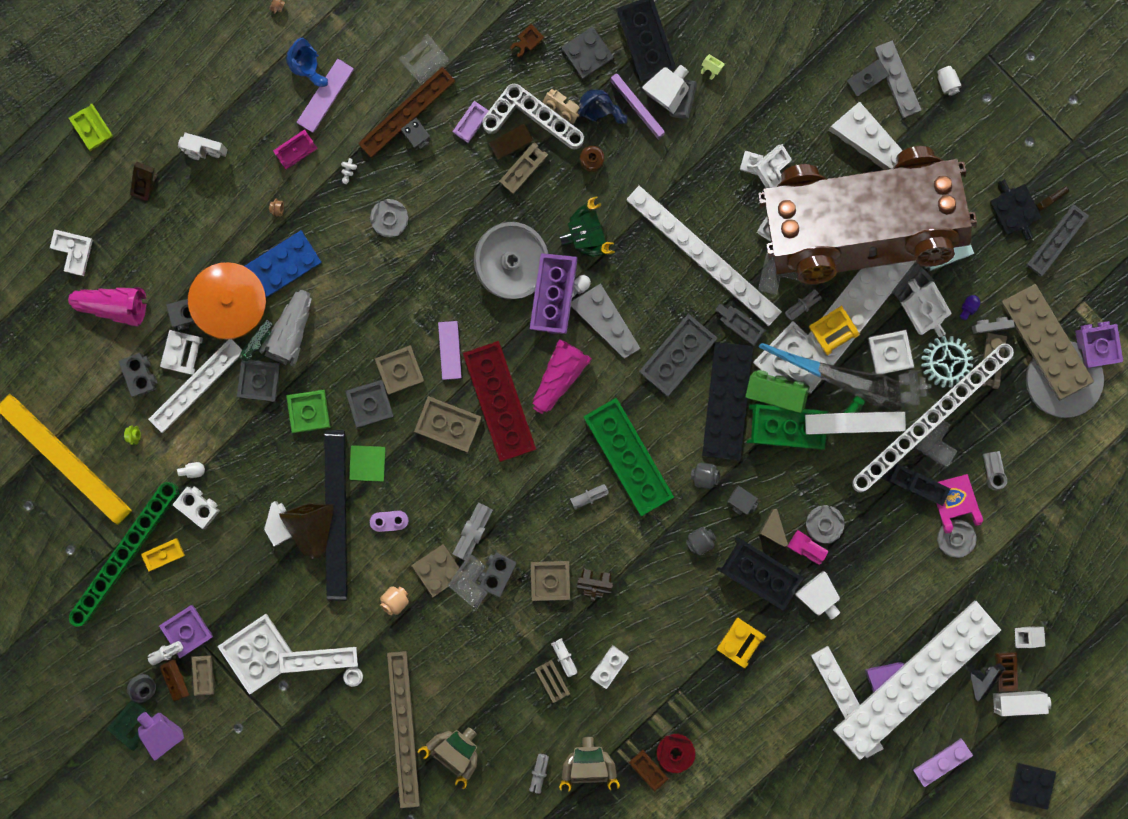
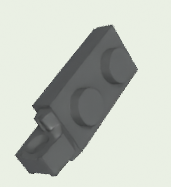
M719 304L714 310L722 316L720 321L753 346L766 331L736 308L730 306L727 309Z

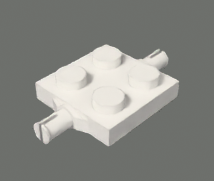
M911 279L908 281V284L913 292L901 302L918 334L923 335L928 330L934 329L938 337H942L946 333L940 324L946 317L952 314L934 282L930 281L923 287H919L916 280Z

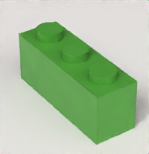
M758 370L754 371L750 376L746 398L801 413L805 408L810 386L805 385L802 381L793 382L786 380L787 378L784 376H771L766 371Z

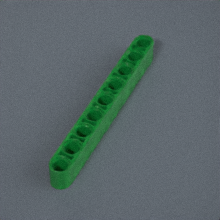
M165 482L159 486L71 611L69 622L73 626L86 625L178 496L179 488L176 484ZM167 486H171L173 488V493L171 496H167L165 494V488ZM157 501L162 505V509L159 512H156L153 508L154 503ZM145 517H148L151 521L148 528H145L142 524ZM134 533H137L140 537L139 542L136 544L131 540V536ZM122 549L128 551V557L125 560L120 556ZM111 565H115L117 567V573L115 575H111L109 572V567ZM101 580L106 584L104 591L98 588V583ZM89 596L95 600V604L92 607L87 605V598ZM78 612H80L83 615V621L81 623L77 622L76 620V614Z

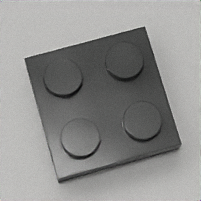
M593 26L561 47L582 80L614 59V56Z
M242 359L237 397L276 402L281 364Z
M383 380L346 391L356 428L394 417Z

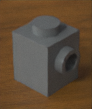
M737 486L727 502L733 506L732 510L739 515H742V513L747 515L749 512L753 513L756 509L758 498L742 487Z

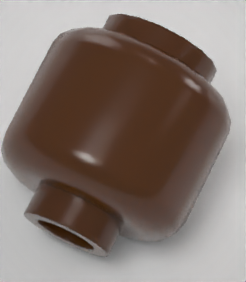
M596 146L584 148L580 155L582 168L589 172L600 170L605 161L603 151Z

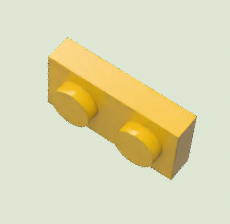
M178 538L141 554L149 572L185 556Z

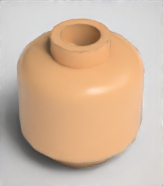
M390 587L380 598L381 608L389 615L400 614L409 603L406 597L408 593L402 587Z

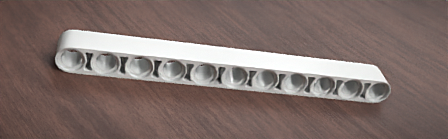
M1001 344L853 479L852 486L854 490L864 492L869 489L1007 363L1013 356V348L1009 344ZM1000 349L1007 350V358H1002L999 355ZM985 362L993 363L994 370H986ZM975 374L979 376V384H973L971 382V375ZM957 388H963L966 391V395L959 397L956 394ZM944 400L951 403L952 407L950 410L943 409L942 402ZM934 413L937 416V422H929L928 414ZM915 426H920L923 429L922 436L914 434L913 429ZM901 439H906L909 442L908 449H902L899 446ZM887 452H892L895 455L893 462L886 461L885 454ZM872 465L880 467L881 472L879 475L871 473ZM858 478L866 480L865 488L857 486L856 481Z

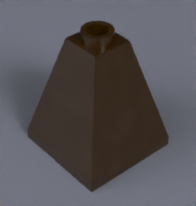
M307 503L279 513L282 522L303 555L309 556V559L319 558L321 553L326 551L334 510L333 504Z

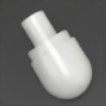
M581 275L574 280L572 298L577 293L579 295L583 294L590 287L591 281L589 277Z
M194 462L185 465V468L177 469L178 476L187 475V478H197L204 474L205 468L202 463Z

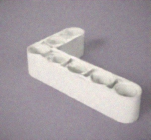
M510 84L483 118L482 124L486 133L495 134L515 108H517L569 148L579 149L583 145L584 136L580 130L518 84ZM512 90H517L520 94L518 97L512 98L509 96V93ZM532 101L535 106L532 109H526L524 104ZM500 105L508 107L505 113H500L497 109ZM541 113H548L550 118L546 121L539 118ZM489 120H494L497 124L494 128H488L486 123ZM557 124H563L565 126V130L563 132H557L555 130V126ZM577 135L581 140L579 143L573 144L570 141V137Z
M905 412L805 415L806 434L906 431Z

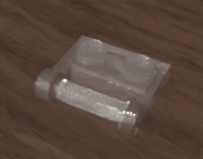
M428 34L405 56L402 55L398 58L420 85L450 61ZM429 45L432 49L412 66L409 61Z

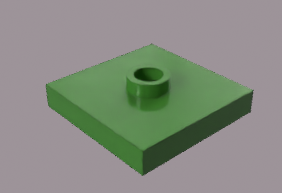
M325 390L286 395L292 433L331 428Z

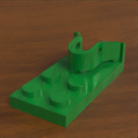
M749 405V408L753 411L751 438L747 440L748 444L756 443L825 450L826 434H806L805 415L828 414V411L803 409L799 413L778 406Z

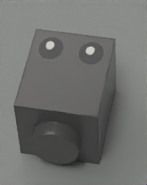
M417 118L401 129L415 150L419 148L422 150L430 144V135Z

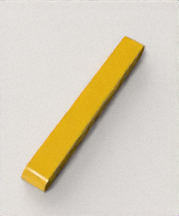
M8 394L0 403V414L115 524L119 525L132 512L104 482L14 396Z

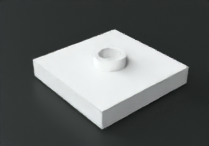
M906 330L868 338L876 375L914 368Z

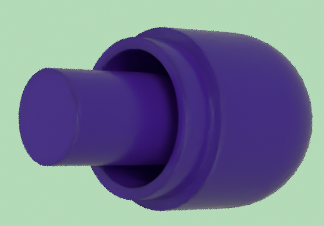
M970 295L966 298L962 305L963 312L959 316L961 319L966 321L969 315L976 313L981 303L979 297Z

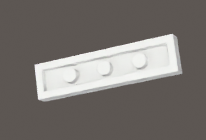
M356 647L278 654L280 673L358 666Z

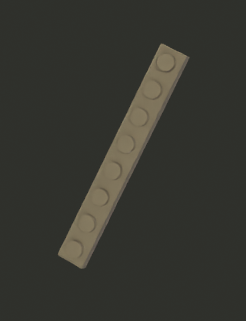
M407 651L389 652L387 657L400 808L420 806Z

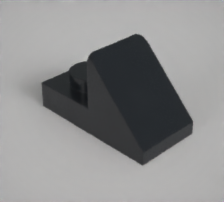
M1000 663L995 666L991 665L985 674L978 669L971 671L970 675L977 701H981L988 696L1006 669Z

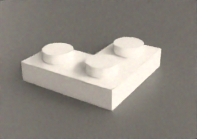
M783 144L776 146L753 168L766 188L777 187L781 182L780 170L792 159Z
M54 230L50 248L68 253L64 271L84 276L93 239Z

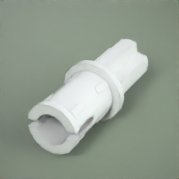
M562 638L551 643L559 658L557 661L561 662L566 675L571 677L577 674V669L570 657L571 653H568Z
M180 641L169 646H161L158 651L148 655V661L154 666L164 660H170L173 655L183 650V646Z

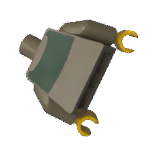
M469 727L463 734L458 730H455L453 733L446 731L435 735L426 746L418 750V753L422 750L427 752L423 759L429 757L430 754L458 776L455 785H457L458 781H463L465 784L462 789H465L467 779H470L477 767V746L471 742L477 734Z
M593 737L582 738V747H576L574 753L569 754L563 764L562 781L559 788L562 791V785L567 784L569 792L572 783L607 782L610 790L611 783L615 782L617 783V788H619L620 784L616 779L615 763L607 752H603L602 747H594Z

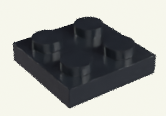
M1017 762L1009 801L1048 810L1056 771Z

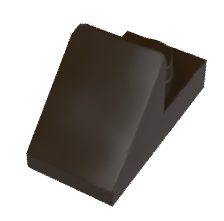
M136 162L133 168L131 196L145 201L149 200L158 174L154 173L155 168Z

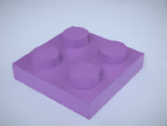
M190 605L159 626L170 644L177 641L181 642L183 650L177 653L179 658H182L213 637L193 605Z

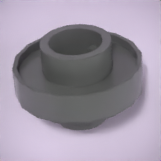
M144 674L134 677L127 686V694L131 700L138 703L149 700L156 690L154 680Z

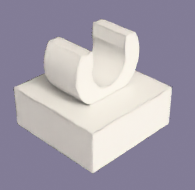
M745 151L740 170L758 175L753 166L763 159V156Z

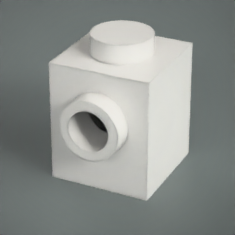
M1044 627L1015 628L1016 648L1045 646Z

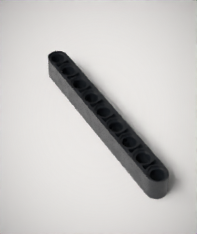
M325 430V504H333L334 506L326 546L327 601H347L345 430Z

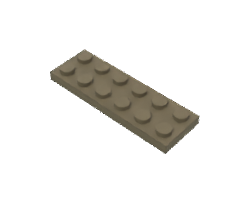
M1036 284L1001 302L1010 319L1014 320L1015 328L1059 401L1094 383L1093 378Z

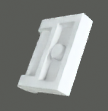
M169 330L160 367L193 375L195 373L194 365L200 343L202 344L203 338ZM192 341L187 365L183 367L182 362L187 342Z

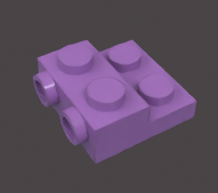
M1109 321L1098 323V327L1092 328V324L1080 326L1081 330L1075 331L1078 350L1082 349L1086 368L1123 362L1117 324L1110 325Z

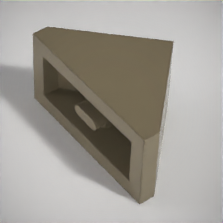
M772 509L759 534L783 547L788 546L778 510Z

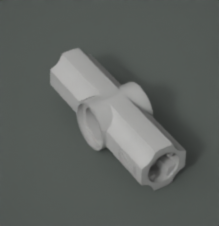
M478 502L470 520L467 521L462 530L461 538L453 555L468 561L476 543L478 544L485 531L484 527L493 509Z

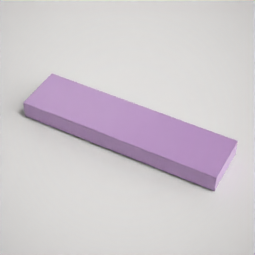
M337 59L326 76L328 85L318 88L297 123L314 133L353 73L354 68Z
M618 74L612 76L611 83L659 140L663 137L665 131Z

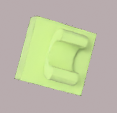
M709 54L702 63L701 74H704L706 70H710L712 74L709 79L712 80L716 74L720 73L725 64Z

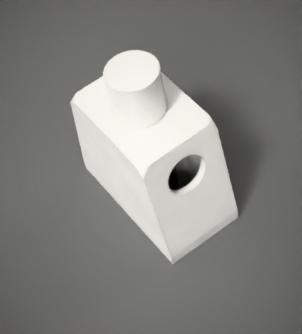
M679 65L674 73L665 67L642 88L649 97L674 114L689 89L683 80L689 71L682 65Z
M825 571L819 573L794 593L817 615H821L825 611L832 620L840 614V611L834 605L840 598Z

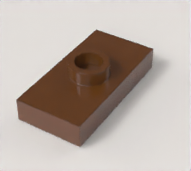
M175 659L160 665V670L173 701L188 696L189 693L185 686L184 678L178 669Z
M643 749L629 761V764L654 792L669 779Z

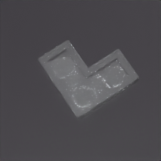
M766 253L758 291L777 295L780 278L785 277L798 280L797 273L791 272L776 275L774 258L771 257L769 259L768 253Z
M933 415L929 422L936 423L937 416ZM943 420L914 448L943 466L948 467L957 450L941 440L951 424Z
M469 554L448 586L472 607L478 608L488 592L475 581L486 566L475 556Z

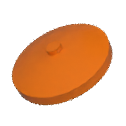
M218 263L207 267L194 279L189 289L188 307L193 321L203 332L218 339H236L247 335L260 323L266 307L265 291L259 278L248 268L236 263Z

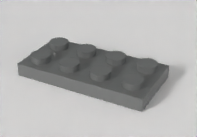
M688 313L641 368L639 373L668 397L716 341L717 337Z

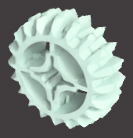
M945 336L941 337V342L938 338L934 339L935 345L931 342L928 344L931 350L924 349L923 351L928 356L921 357L922 360L927 361V363L921 364V367L928 368V370L923 372L924 375L930 373L931 375L928 377V380L930 381L935 378L934 385H938L941 381V387L943 388L946 386V383H948L949 388L953 387V381L955 384H958L960 382L959 378L962 380L965 377L964 374L970 373L967 368H973V364L968 363V361L973 360V357H967L971 350L965 351L964 348L967 344L964 343L960 346L961 339L959 338L953 343V336L949 337L948 342ZM942 347L941 358L933 361L934 353ZM948 347L955 349L960 357H954L950 350H948ZM945 357H947V360H956L948 365L944 363H939L945 360ZM962 363L960 371L953 377L954 365ZM934 367H941L946 377L938 374Z

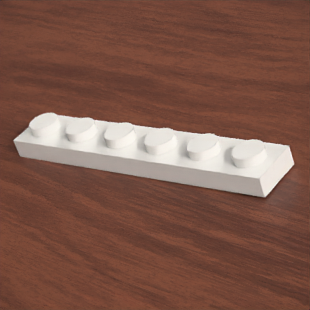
M229 339L148 420L161 433H164L244 351L232 339Z
M826 646L813 653L811 657L844 718H847L860 704L832 652ZM879 742L865 757L868 758L883 750L881 743Z

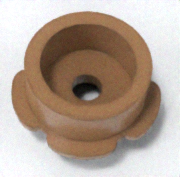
M273 0L269 9L274 11V14L277 11L281 12L285 2Z
M276 198L274 202H270L269 212L272 213L273 217L282 216L284 202L278 201Z

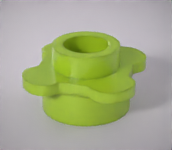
M129 426L125 429L124 438L130 445L133 443L138 445L141 432L138 426Z

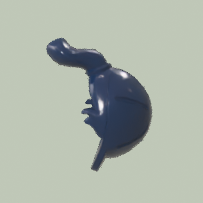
M592 89L582 95L578 111L580 116L597 122L596 118H603L608 114H612L618 124L627 123V115H624L621 109L612 103L610 96L603 90Z

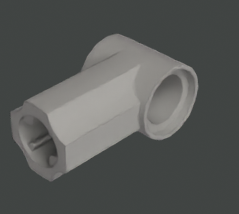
M1000 451L983 454L987 486L992 490L1004 488L1007 484V477L1004 474ZM994 476L1001 479L1000 486L994 485Z

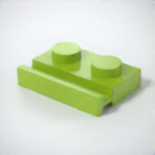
M90 104L89 107L82 109L69 118L90 151L106 142L109 138L114 137L93 104Z

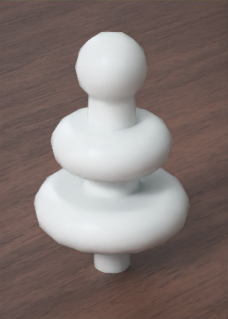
M349 158L348 162L341 163L346 168L341 171L344 174L342 179L344 184H347L349 176L353 175L351 169H357V165L352 164L353 159Z

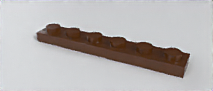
M441 67L358 143L359 146L372 159L402 131L401 129L417 118L456 82L454 78Z

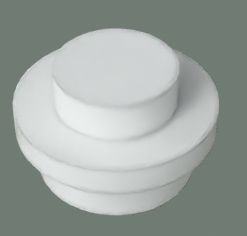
M351 667L345 671L343 678L347 685L355 687L362 682L363 674L360 669Z

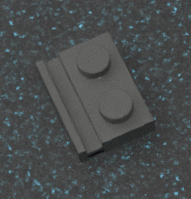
M916 262L892 291L900 302L908 298L913 292L908 284V281L911 279H915L919 287H923L934 280Z

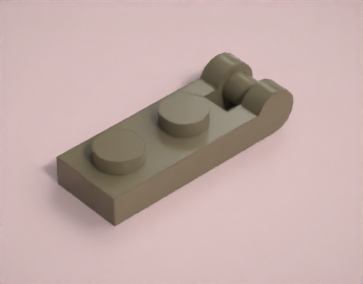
M535 142L499 181L513 195L548 157V154L545 151L542 152ZM532 154L537 157L535 161L530 158Z
M987 333L982 361L999 345L1006 344L1007 336ZM1005 349L999 350V355L1004 358ZM985 362L986 370L993 371V363ZM1002 367L993 374V379L989 378L981 386L985 387L988 385L998 389Z

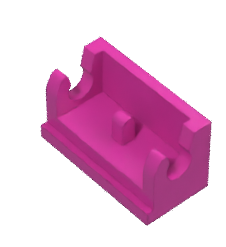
M304 129L273 150V152L287 170L318 148Z

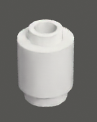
M947 66L937 71V79L944 94L952 96L960 92L959 89L962 86L955 69Z

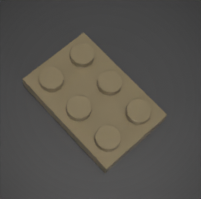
M428 396L414 432L468 453L482 417Z

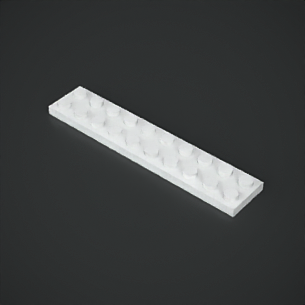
M916 260L861 269L824 316L842 305L860 333ZM845 326L826 338L827 344L848 332V327ZM810 332L793 354L820 362L818 371L821 373V376L818 377L789 362H786L780 370L794 381H802L805 385L810 386L809 393L811 394L855 338L853 337L838 346L827 356L813 333Z
M973 601L834 728V732L853 754L861 760L994 638L1001 629L979 603Z

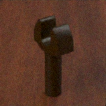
M1062 187L1038 203L1036 206L1039 211H1042L1069 193L1068 187Z

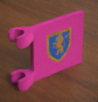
M968 474L938 482L951 488L943 506L937 504L946 534L951 533L953 530L950 518L972 513L974 525L982 524L983 517L978 508Z

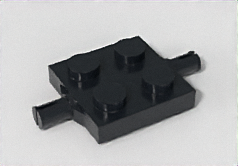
M1005 179L1002 182L999 181L998 184L1003 193L991 200L990 203L1005 234L1008 235L1022 230L1026 240L1033 238L1034 236L1029 226L1042 217L1026 184L1009 189Z

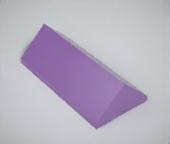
M541 253L530 329L553 334H567L578 257Z

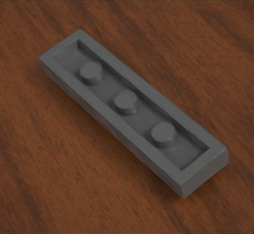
M1073 204L1026 266L1039 276H1043L1089 215Z

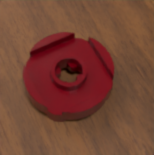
M676 733L670 734L659 742L657 758L660 765L666 771L681 773L693 764L695 749L692 742L686 736ZM675 748H679L681 756H677L674 759L673 754H670V752L675 750Z

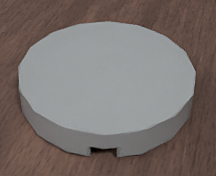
M386 199L377 203L372 209L370 216L374 230L381 236L389 238L404 232L409 219L403 204L392 199Z
M818 506L808 514L806 529L810 537L815 541L831 543L837 540L843 533L844 518L840 511L832 506Z
M954 519L951 520L953 525L951 533L946 534L943 525L941 526L937 542L944 554L960 558L973 551L976 545V534L969 523Z

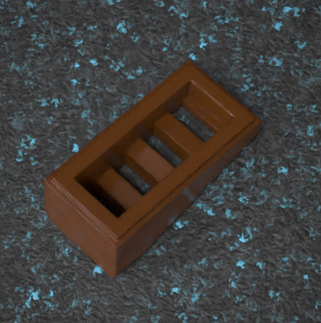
M995 653L996 665L1000 663L1004 667L1011 666V670H1005L1002 675L1012 674V678H1002V675L997 681L998 692L1018 691L1017 653ZM1003 659H1011V662H1010V663H1002V660H1003ZM1003 682H1013V685L1003 686Z

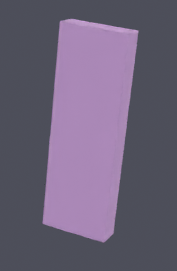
M458 321L438 322L442 380L462 379Z

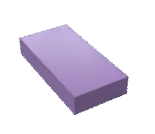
M474 101L452 132L469 143L482 125L483 118L489 110Z

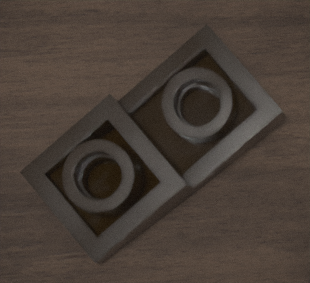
M524 123L489 142L497 159H500L534 139Z

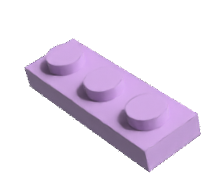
M960 739L913 769L921 784L926 787L973 755L964 741Z

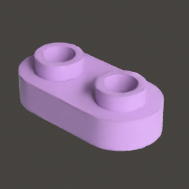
M403 511L379 512L372 515L370 526L377 532L402 530L408 525L409 519ZM396 517L402 518L401 524L395 522ZM378 518L383 520V524L381 526H378L376 524V520Z

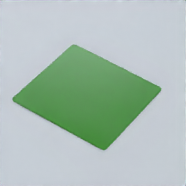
M351 446L349 479L384 481L385 447Z

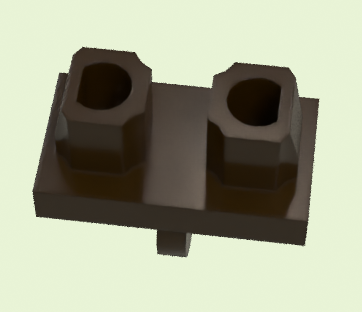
M583 569L581 577L578 578L577 589H583L584 595L591 596L590 602H594L595 597L603 598V593L611 594L613 583H611L610 573L603 572L600 574V580H593V571Z

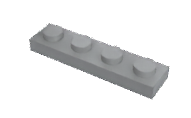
M893 40L875 47L874 51L877 58L890 75L886 79L902 118L920 112V105Z

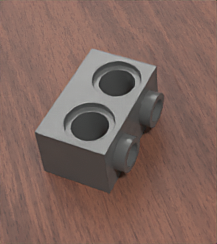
M138 353L118 361L131 397L137 398L157 390L155 385L158 383L155 375L150 373L149 367H151L147 356ZM135 361L140 362V368L137 371L132 369V364ZM145 378L147 386L144 389H140L139 381Z
M498 552L495 555L491 554L486 563L489 568L486 573H481L478 580L481 583L479 587L501 597L517 562ZM499 559L506 562V568L502 571L497 570L495 567V563ZM489 577L497 579L498 585L495 588H490L487 585Z

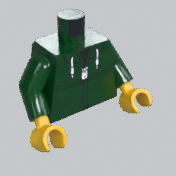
M598 197L590 198L586 204L579 207L570 217V222L568 223L570 232L559 235L562 246L573 243L576 251L591 257L615 253L613 250L609 251V246L614 243L605 241L596 208H600L601 204H594V200Z

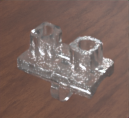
M915 370L899 375L900 385H910V392L901 393V403L914 406L920 405L919 390L921 397H926V389H931V384L926 385L925 377L919 378L920 385H918V373Z

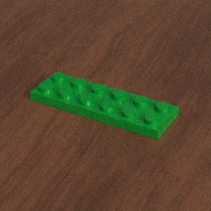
M617 397L583 416L640 516L674 498Z

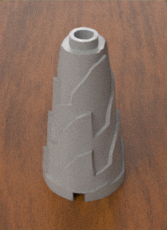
M304 290L294 293L269 336L266 337L259 350L261 354L266 350L264 356L285 365L288 360L291 361L290 366L296 365L312 301L310 293Z

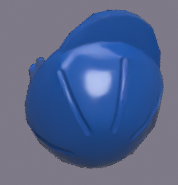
M297 39L286 54L289 69L296 75L307 76L316 86L326 87L328 79L315 71L318 64L316 57L319 55L306 39Z

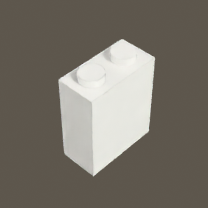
M1041 691L993 693L994 713L1000 716L1049 714L1048 709H1051L1050 697Z

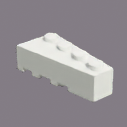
M861 102L857 103L829 128L828 131L840 137L845 143L850 144L862 155L870 158L872 162L882 169H893L897 165L896 157L902 149Z

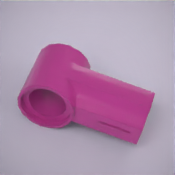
M797 530L787 547L820 565L827 556L828 551Z

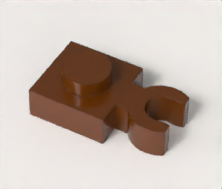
M530 24L517 36L520 42L513 43L510 50L513 51L515 48H520L521 51L517 54V57L521 58L526 48L531 52L544 40V36Z

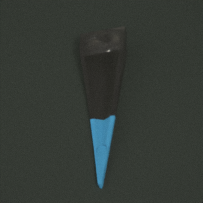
M764 343L759 345V348L878 407L883 405L887 409H892L896 412L902 408L899 382L885 375L833 366L800 357Z

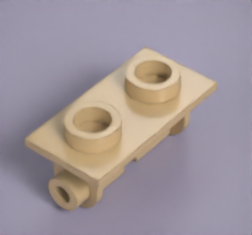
M551 89L549 93L547 92L543 103L573 125L577 117L580 116L578 114L579 106L571 100L567 104L563 103L567 97L557 90Z

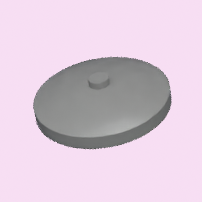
M518 222L501 223L487 230L478 241L474 252L475 272L481 284L490 293L505 299L523 298L535 292L541 253L548 254V250L541 236L531 227Z
M1071 342L1084 363L1082 349L1078 350V344ZM1032 358L1026 373L1028 393L1035 405L1049 415L1060 418L1081 415L1091 409L1100 398L1104 386L1102 366L1087 368L1094 380L1093 384L1059 401L1035 359Z

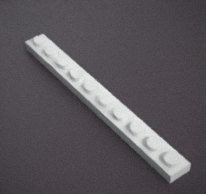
M638 186L626 199L629 204L768 327L782 312L642 187Z

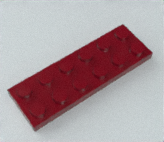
M496 341L463 353L500 462L536 450L500 342Z

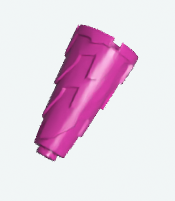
M138 287L74 291L68 298L69 305L76 311L95 314L97 317L113 319L115 322L131 326L141 325L145 317L147 305L142 304V299H146V293L143 288Z
M559 339L542 377L541 384L533 398L532 404L535 405L533 409L541 414L544 411H551L558 399L574 383L585 367L590 364L592 358L588 355L585 356L579 349Z

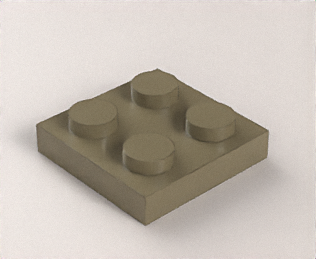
M411 345L375 358L388 395L424 382Z
M444 544L411 565L432 597L465 576Z
M569 561L531 562L532 601L570 600Z

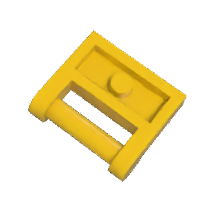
M842 305L809 326V329L827 356L832 353V350L846 341L860 336L859 331ZM843 327H848V332L827 344L826 338Z
M737 617L718 645L717 650L746 669L748 666L747 662L760 642L764 641L767 636ZM750 633L755 635L754 639L743 656L739 658L736 656Z

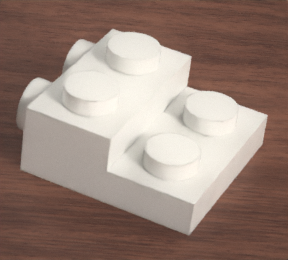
M184 133V137H180L178 148H181V151L185 152L189 158L199 160V158L205 159L207 153L215 158H220V155L226 157L228 150L222 143Z

